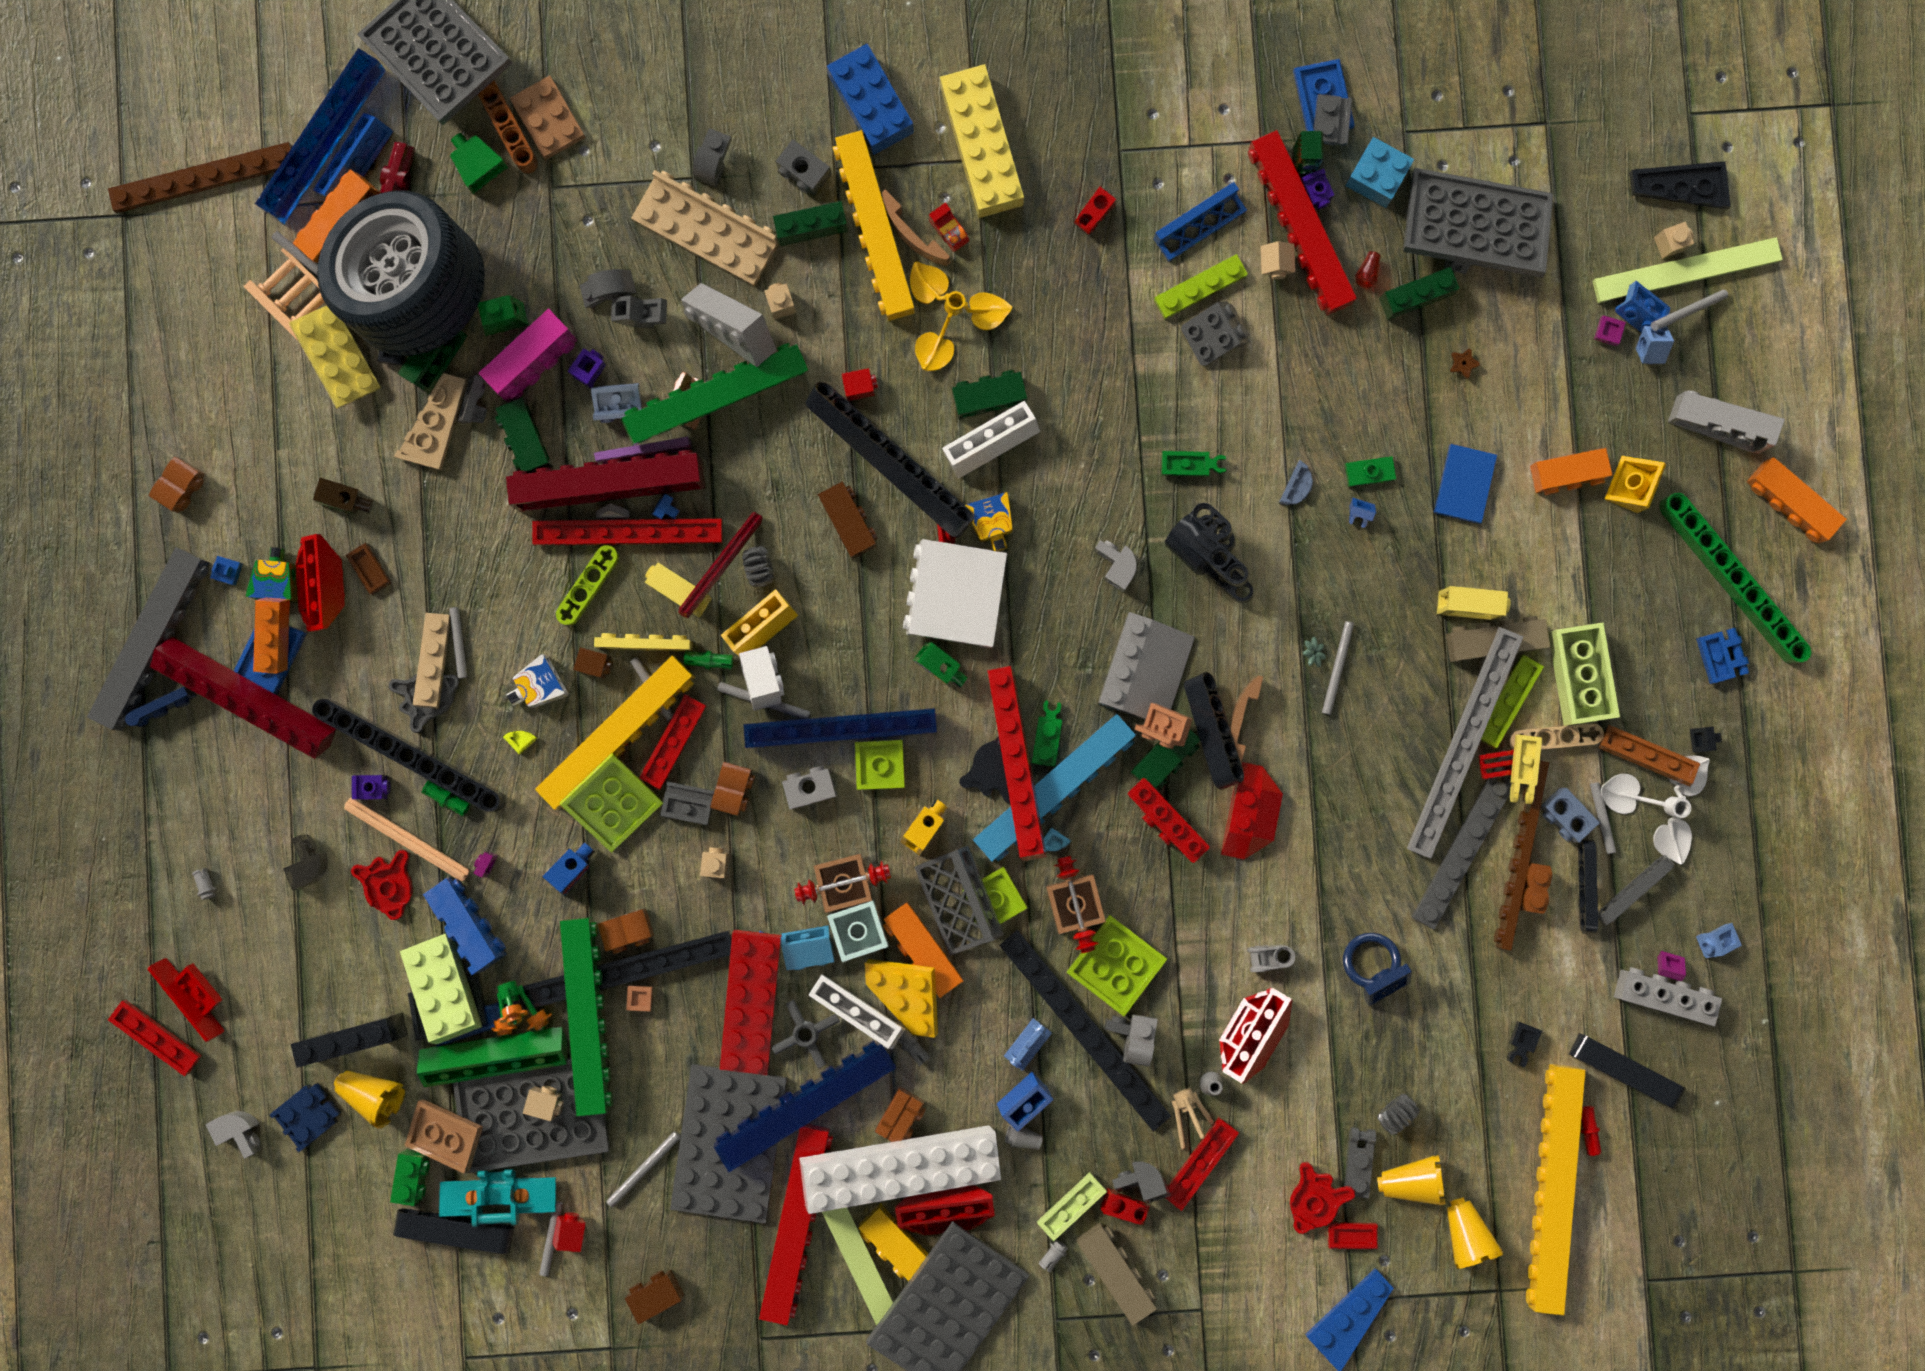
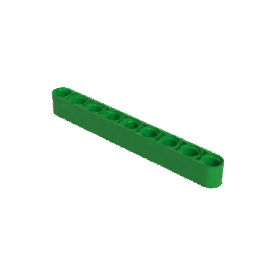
M1674 493L1663 498L1659 505L1662 515L1781 659L1788 664L1807 661L1812 653L1809 644L1690 500L1682 493ZM1671 500L1677 503V510L1672 509L1670 506ZM1686 518L1692 521V529L1687 527ZM1701 537H1705L1707 539V547H1704L1702 545ZM1717 555L1723 559L1722 566L1716 561ZM1733 573L1738 577L1737 584L1731 579ZM1748 592L1753 595L1752 603L1747 599ZM1763 610L1768 613L1767 621L1762 617ZM1778 629L1783 631L1784 637L1782 640L1778 637ZM1794 647L1799 651L1798 658L1793 655Z

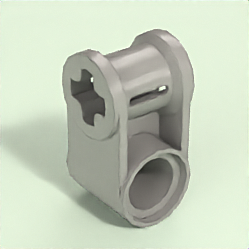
M1284 944L1247 948V952H1250L1252 964L1250 972H1264L1272 969L1287 968L1295 961L1294 951ZM1283 949L1289 952L1288 960L1286 962H1279L1277 959L1278 952Z

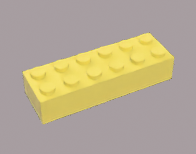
M985 64L941 76L940 88L978 218L1023 206L1024 195Z

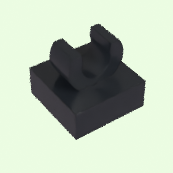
M1714 726L1690 729L1693 752L1717 750L1716 743L1722 742L1721 733L1714 732Z

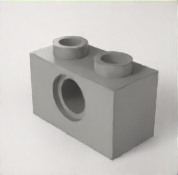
M823 766L809 769L810 774L801 776L800 772L787 775V780L783 781L782 784L789 809L837 797L830 769L824 770ZM807 780H812L816 786L811 794H807L803 790V784Z

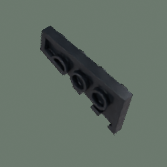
M1725 161L1634 169L1629 172L1632 196L1726 210L1731 207Z

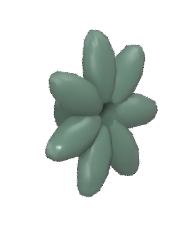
M1313 637L1311 642L1305 641L1307 650L1303 652V655L1309 658V666L1315 662L1319 668L1321 667V660L1326 659L1325 654L1320 652L1324 648V644H1318L1317 638Z

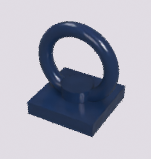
M1364 933L1353 938L1346 946L1343 953L1344 970L1355 984L1364 988V1000L1368 1006L1377 1003L1411 983L1412 971L1407 963L1401 966L1399 949L1388 937L1379 933ZM1375 942L1383 945L1389 951L1392 963L1390 968L1378 972L1371 979H1367L1356 972L1352 958L1355 950L1360 945Z

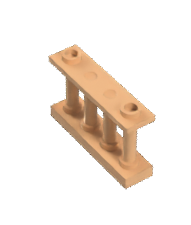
M282 248L281 251L289 259L263 284L256 285L250 280L243 287L296 338L289 322L317 310L324 303V300L319 293L296 316L293 315L290 318L285 313L286 307L310 283L313 282L318 287V279L299 260ZM297 266L305 275L280 300L276 299L273 301L269 297L271 294L270 290Z

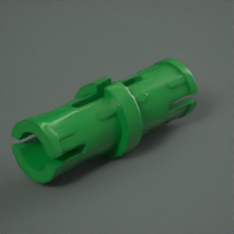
M686 650L684 665L700 666L709 670L711 668L732 670L733 655L716 654L712 651L705 653Z
M429 780L422 788L421 793L438 802L442 808L447 807L462 817L465 816L471 806L469 802L462 800Z

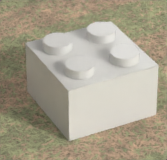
M765 646L739 653L753 710L781 704L780 696L784 695V688L781 676H775L778 670L774 652L769 653L768 647Z

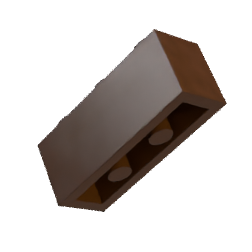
M842 481L817 494L852 560L877 547L875 540L878 537L872 526L867 528L864 522L867 516L862 507H856L853 502L856 496L850 485L846 487Z

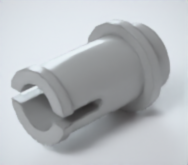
M203 868L202 871L200 869L194 871L192 875L199 891L197 896L201 897V900L216 896L215 891L217 889L212 885L208 868Z
M1059 1240L1051 1242V1248L1039 1261V1265L1044 1270L1047 1267V1272L1049 1273L1052 1272V1269L1062 1256L1065 1257L1067 1255V1246Z

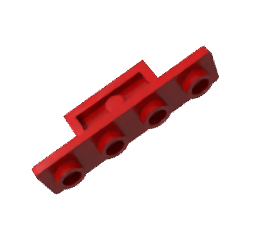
M1142 778L1127 793L1144 814L1142 817L1144 822L1150 828L1155 826L1161 832L1158 835L1167 846L1170 843L1176 846L1191 863H1195L1210 848L1145 778Z
M167 958L147 968L205 1042L211 1041L224 1032L223 1027L211 1014L223 999L194 963L186 966L180 974Z

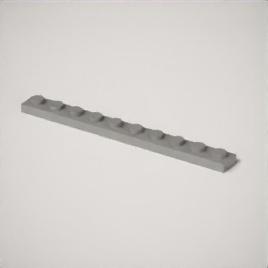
M1501 627L1498 628L1407 846L1408 850L1428 858L1432 857L1524 636Z

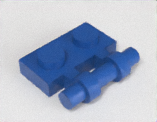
M1736 627L1726 630L1727 640L1724 639L1722 631L1696 638L1710 684L1736 677L1735 667L1738 668L1740 675L1750 673L1747 666L1749 660L1747 656H1744L1741 646L1743 641L1741 636H1738ZM1730 646H1731V648H1732V652H1733V655H1734V658H1735V660H1732V661H1731V658H1730V655H1729V652H1728V649H1727V647H1730Z

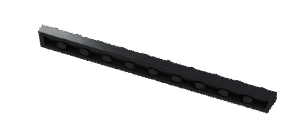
M730 930L598 965V970L602 972V985H599V989L603 990L728 956L731 953L732 942ZM564 975L523 986L524 992L534 1008L566 1000ZM518 995L519 1000L513 1002V1005L518 1004L521 1005L522 1010H529L521 996Z
M1016 930L1000 943L999 946L1151 1130L1154 1132L1167 1121L1171 1114L1132 1067L1123 1061L1122 1055L1021 933Z

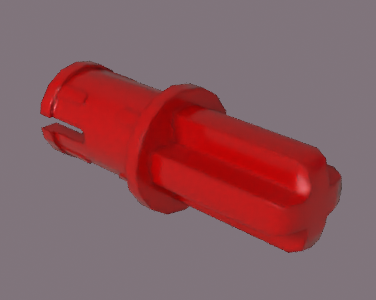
M1594 1106L1582 1107V1129L1580 1133L1584 1135L1588 1156L1601 1154L1598 1135L1600 1128L1597 1127Z

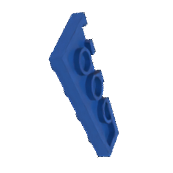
M1374 1268L1305 1334L1306 1337L1337 1371H1342L1394 1288Z

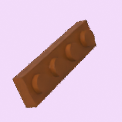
M1611 725L1606 727L1603 739L1598 747L1689 787L1693 784L1700 766L1699 762Z

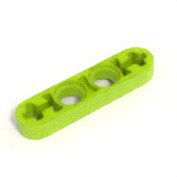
M609 545L600 547L556 611V618L561 624L566 626L574 625L584 613L619 561V553L614 547ZM611 550L613 559L605 561L603 566L607 567V569L604 571L595 563L598 561L602 564L605 559L602 554L604 552L609 553ZM593 569L599 570L601 574L597 582H590L588 579V574ZM579 589H585L587 592V598L582 602H578L575 599V593ZM570 600L574 604L581 606L579 610L575 607L572 609L571 615L573 618L571 620L568 618L565 621L563 620L565 617L562 614L563 611H569L572 605L568 604Z

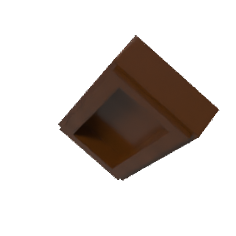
M368 543L360 545L345 555L370 595L376 594L392 583Z

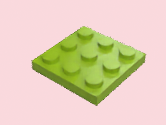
M613 753L560 802V805L611 853L663 804V801Z
M1109 915L1105 920L1106 922L1100 926L1092 937L1094 942H1099L1098 945H1095V950L1080 953L1066 972L1122 1016H1125L1166 962L1167 958Z

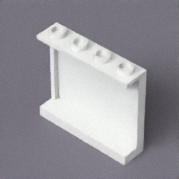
M922 539L919 545H915L913 558L917 559L916 568H912L910 582L914 583L912 592L909 591L906 605L910 606L909 615H905L903 629H907L906 635L923 636L979 645L983 648H992L1007 553Z

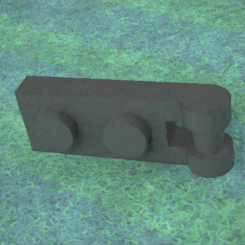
M1351 1127L1349 1131L1344 1187H1352L1355 1191V1197L1369 1198L1376 1130L1367 1129V1131H1359V1128ZM1358 1140L1365 1141V1147H1358Z

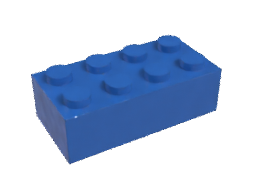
M868 43L827 65V72L831 82L859 131L862 130L864 139L873 155L914 133L912 120Z

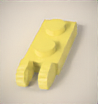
M1515 735L1510 782L1512 783L1510 787L1511 802L1518 801L1520 784H1527L1524 796L1525 803L1532 804L1534 800L1535 785L1538 782L1542 737Z

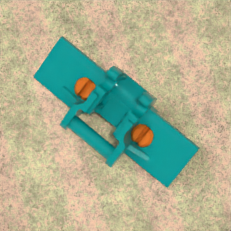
M513 1169L505 1170L504 1172H488L485 1170L478 1171L477 1176L480 1180L440 1182L439 1217L472 1215L473 1227H479L480 1224L499 1223L518 1225L520 1213L556 1212V1177L516 1178V1171ZM495 1204L510 1205L511 1213L483 1214V1206Z

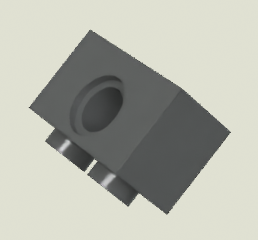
M793 139L776 160L778 173L787 180L790 178L797 183L796 186L805 194L810 192L815 196L831 176V170L827 164ZM800 166L808 167L805 173H798L796 171Z

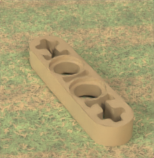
M1594 723L1517 730L1510 734L1508 743L1511 749L1514 750L1515 735L1531 736L1530 732H1532V736L1538 737L1541 732H1546L1550 737V741L1547 745H1541V750L1595 745L1602 741L1604 732L1598 724ZM1590 728L1593 732L1596 731V736L1592 738V741L1591 737L1580 738V733L1589 732ZM1565 730H1570L1573 733L1574 737L1570 743L1562 740V733Z

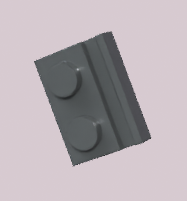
M1318 94L1313 131H1323V144L1347 145L1352 98L1348 97L1347 99L1340 96Z
M667 782L660 816L708 825L714 791Z

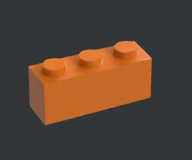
M1606 448L1538 461L1530 466L1536 493L1544 492L1545 495L1558 493L1560 488L1567 487L1568 491L1582 488V484L1589 482L1591 486L1605 483L1606 478L1612 476Z
M266 597L255 600L253 672L277 674L288 670L290 599Z

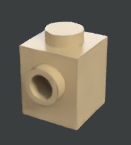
M1686 222L1666 228L1654 237L1662 259L1684 252L1694 244L1693 232Z
M1277 241L1261 246L1262 274L1270 275L1271 279H1284L1286 274L1294 273V244Z
M775 283L769 286L768 290L764 291L774 320L796 313L787 283L783 285L782 283Z
M709 847V851L702 852L700 876L727 878L730 853H723V848Z
M534 1086L529 1090L523 1114L552 1121L556 1118V1115L560 1116L564 1105V1102L561 1101L562 1094L557 1093V1089L550 1086H542V1088Z

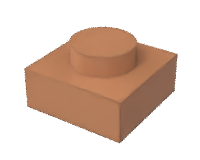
M629 985L626 1010L652 1011L653 987Z

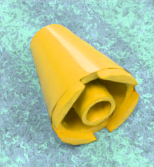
M352 1071L340 1073L334 1081L335 1092L377 1129H381L391 1122L388 1119L392 1112L397 1114L405 1096V1090L401 1088L403 1085L399 1082Z
M1439 1155L1383 1171L1382 1177H1377L1379 1192H1384V1196L1390 1198L1446 1205L1445 1198L1440 1199V1197H1444L1441 1164H1435V1162H1440Z
M1464 1197L1450 1201L1451 1206L1447 1207L1456 1268H1466L1488 1259L1491 1260L1502 1256V1249L1471 1201H1465Z

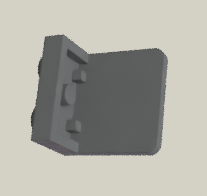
M1228 301L1215 303L1181 327L1184 336L1202 366L1210 364L1233 348L1243 347L1250 342L1247 337V329L1243 324L1239 323L1236 317L1237 311Z

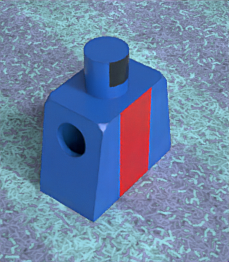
M585 842L576 852L568 849L542 877L565 897L590 868L586 861L595 851ZM577 862L575 869H568L570 863Z

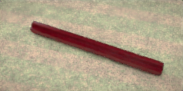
M753 512L679 607L678 613L681 616L689 618L760 526L763 520L761 515Z

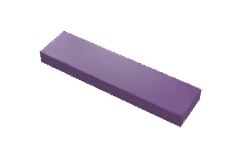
M687 436L596 452L594 455L595 461L601 465L608 464L607 461L611 459H622V462L631 461V458L635 456H645L648 458L654 457L655 454L659 453L671 454L683 450H691L692 445L691 440Z

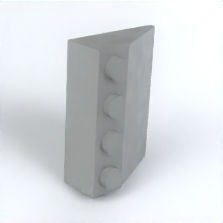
M1129 612L1098 704L1146 720L1151 703H1157L1171 709L1195 637L1155 620Z

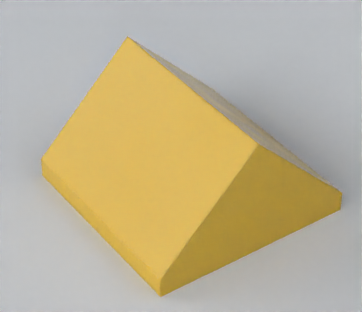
M1622 456L1605 500L1636 513L1648 509L1666 464L1664 462Z

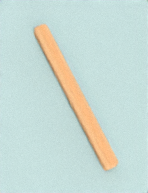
M350 798L346 802L344 807L346 811L460 881H464L468 877L470 872L468 868L358 800Z

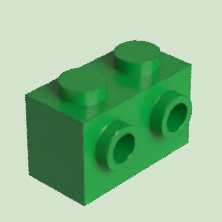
M405 1149L398 1153L390 1203L415 1206L424 1199L426 1193L425 1178L430 1169L429 1157L410 1149Z

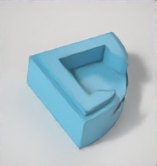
M1050 828L1044 837L1046 851L1061 850L1071 842V840L1053 828Z

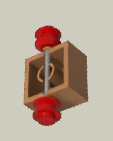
M860 853L814 865L818 885L815 886V883L809 879L805 886L798 882V887L794 888L797 902L802 901L803 906H805L806 900L809 899L816 903L818 894H821L824 910L827 913L872 901L873 895L869 881L871 880L875 887H878V882L882 880L888 884L887 879L891 878L888 864L883 865V861H881L879 867H874L871 863L868 872H866L863 856Z
M1071 856L1057 859L1058 864L1053 865L1059 867L1060 870L1056 877L1065 879V881L1047 885L1046 890L1057 932L1061 934L1077 929L1081 931L1073 937L1074 940L1079 942V946L1075 950L1080 949L1081 953L1094 951L1095 945L1099 944V942H1094L1092 938L1096 932L1087 930V927L1106 921L1094 875L1089 874L1074 878L1073 876H1076L1080 871L1079 869H1074L1073 866L1077 859L1072 860Z

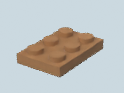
M551 76L510 97L511 102L545 160L586 138Z
M422 1099L417 1102L405 1146L465 1174L470 1172L483 1126Z

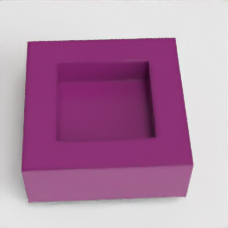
M1604 315L1601 316L1594 340L1618 346L1626 322Z
M490 851L484 852L483 855L480 854L474 863L476 869L473 874L481 878L488 877L498 855Z
M1661 951L1657 956L1658 975L1683 981L1686 976L1685 957Z

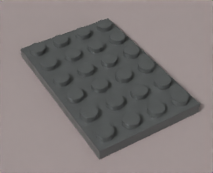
M395 0L357 33L360 39L442 126L512 64L509 57L453 0Z
M1414 168L1411 179L1403 252L1543 278L1547 266L1553 193Z
M567 1058V1065L453 1083L457 1115L483 1126L470 1172L467 1173L610 1151L606 1115L576 1116L572 1058ZM534 1086L542 1088V1086L556 1088V1092L562 1094L561 1101L564 1102L560 1116L556 1115L555 1119L548 1121L523 1114L529 1090Z
M699 1064L691 1065L670 1210L766 1223L787 1077L720 1070V1067Z
M952 1221L867 1338L866 1343L907 1371H961L1030 1275L1026 1270Z

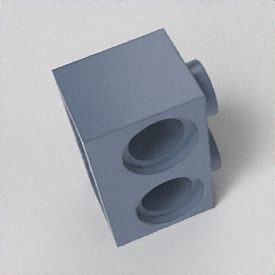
M1559 788L1540 808L1544 812L1542 813L1544 819L1550 824L1554 823L1560 829L1558 833L1567 842L1579 843L1600 823L1568 788ZM1559 801L1564 807L1561 814L1555 811V805ZM1575 819L1580 823V828L1577 832L1572 829V822Z

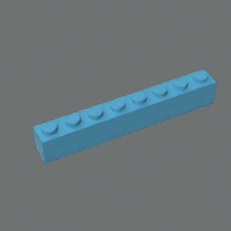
M1118 714L1112 717L1034 786L1041 824L1045 822L1042 818L1048 812L1053 815L1063 806L1061 801L1066 796L1071 799L1081 790L1078 786L1086 780L1087 783L1092 781L1099 774L1096 771L1102 765L1108 767L1116 760L1115 753L1120 749L1125 752L1135 743L1132 739L1136 735ZM1011 807L973 839L991 861L996 859L999 862L1009 853L1007 848L1011 844L1018 845Z

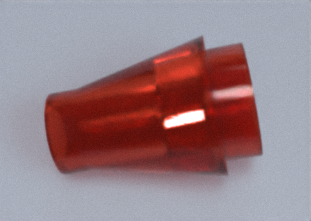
M1369 251L1356 272V284L1360 287L1373 288L1374 284L1378 282L1381 258L1379 253Z

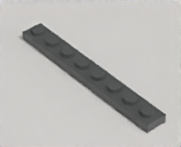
M1502 756L1498 762L1513 760V756ZM1512 765L1495 767L1492 772L1511 770ZM1511 775L1488 778L1414 911L1413 919L1433 930L1436 928L1510 794V787L1512 785L1510 783Z

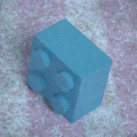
M1373 137L1345 186L1386 208L1414 159Z

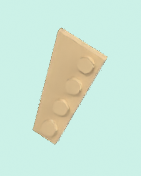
M445 373L442 374L428 398V403L417 416L415 425L404 438L405 441L402 447L394 455L395 458L442 470L468 383L466 379Z

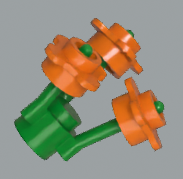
M516 980L497 986L500 1019L494 1020V1027H491V1030L497 1031V1035L506 1036L511 1034L512 1029L517 1028L516 1024L520 1023L522 1017L528 1014L527 1010H522L521 1005H513V1002L519 1000L518 995L521 996L532 1014L527 1019L530 1024L527 1030L533 1027L536 1031L540 1028L544 1029L545 1025L549 1023L547 1018L552 1014L547 1015L544 1009L537 1013L525 994L523 986H517Z

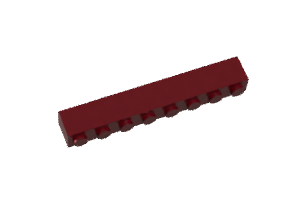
M173 637L155 648L150 665L154 670L314 759L331 747L336 729Z

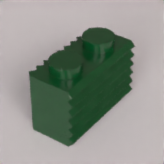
M1323 131L1300 132L1292 148L1293 164L1300 177L1316 172L1322 163Z

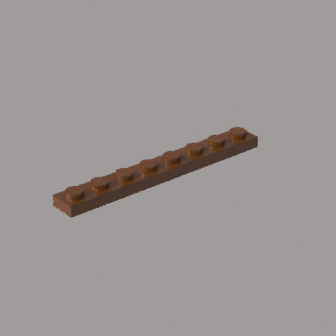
M289 142L107 189L112 210L115 213H120L295 168L297 164L292 145Z
M1541 760L1539 763L1538 782L1535 785L1534 800L1532 804L1525 803L1524 810L1520 812L1518 817V825H1520L1519 834L1515 835L1513 841L1515 854L1514 858H1511L1508 871L1511 872L1509 881H1506L1503 891L1506 898L1504 905H1501L1499 910L1500 927L1496 929L1494 934L1495 947L1509 951L1512 950L1550 762ZM1524 790V793H1523V801H1524V802H1525V799H1524L1525 790Z

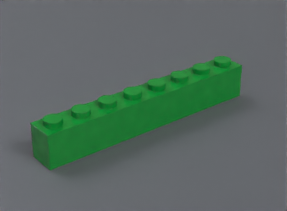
M786 343L777 347L778 352L771 354L757 367L751 363L748 364L747 361H743L734 365L735 370L726 373L725 370L719 371L712 375L713 379L704 383L703 379L691 383V388L686 391H682L679 388L668 393L669 398L661 401L658 397L646 403L647 407L638 410V407H634L625 411V416L621 418V421L632 445L642 443L806 373L808 368L798 345L791 346L790 343Z
M593 917L560 921L576 1116L605 1114L610 1110V1106H613V1094L608 1091L611 1071L609 1067H606L609 1047L608 1043H604L603 1033L607 1032L606 1020L602 1019L601 1009H604L605 1001L603 994L600 995L599 985H602V972L598 970L597 961L600 960V948L595 943V937L598 936L597 922L593 921Z

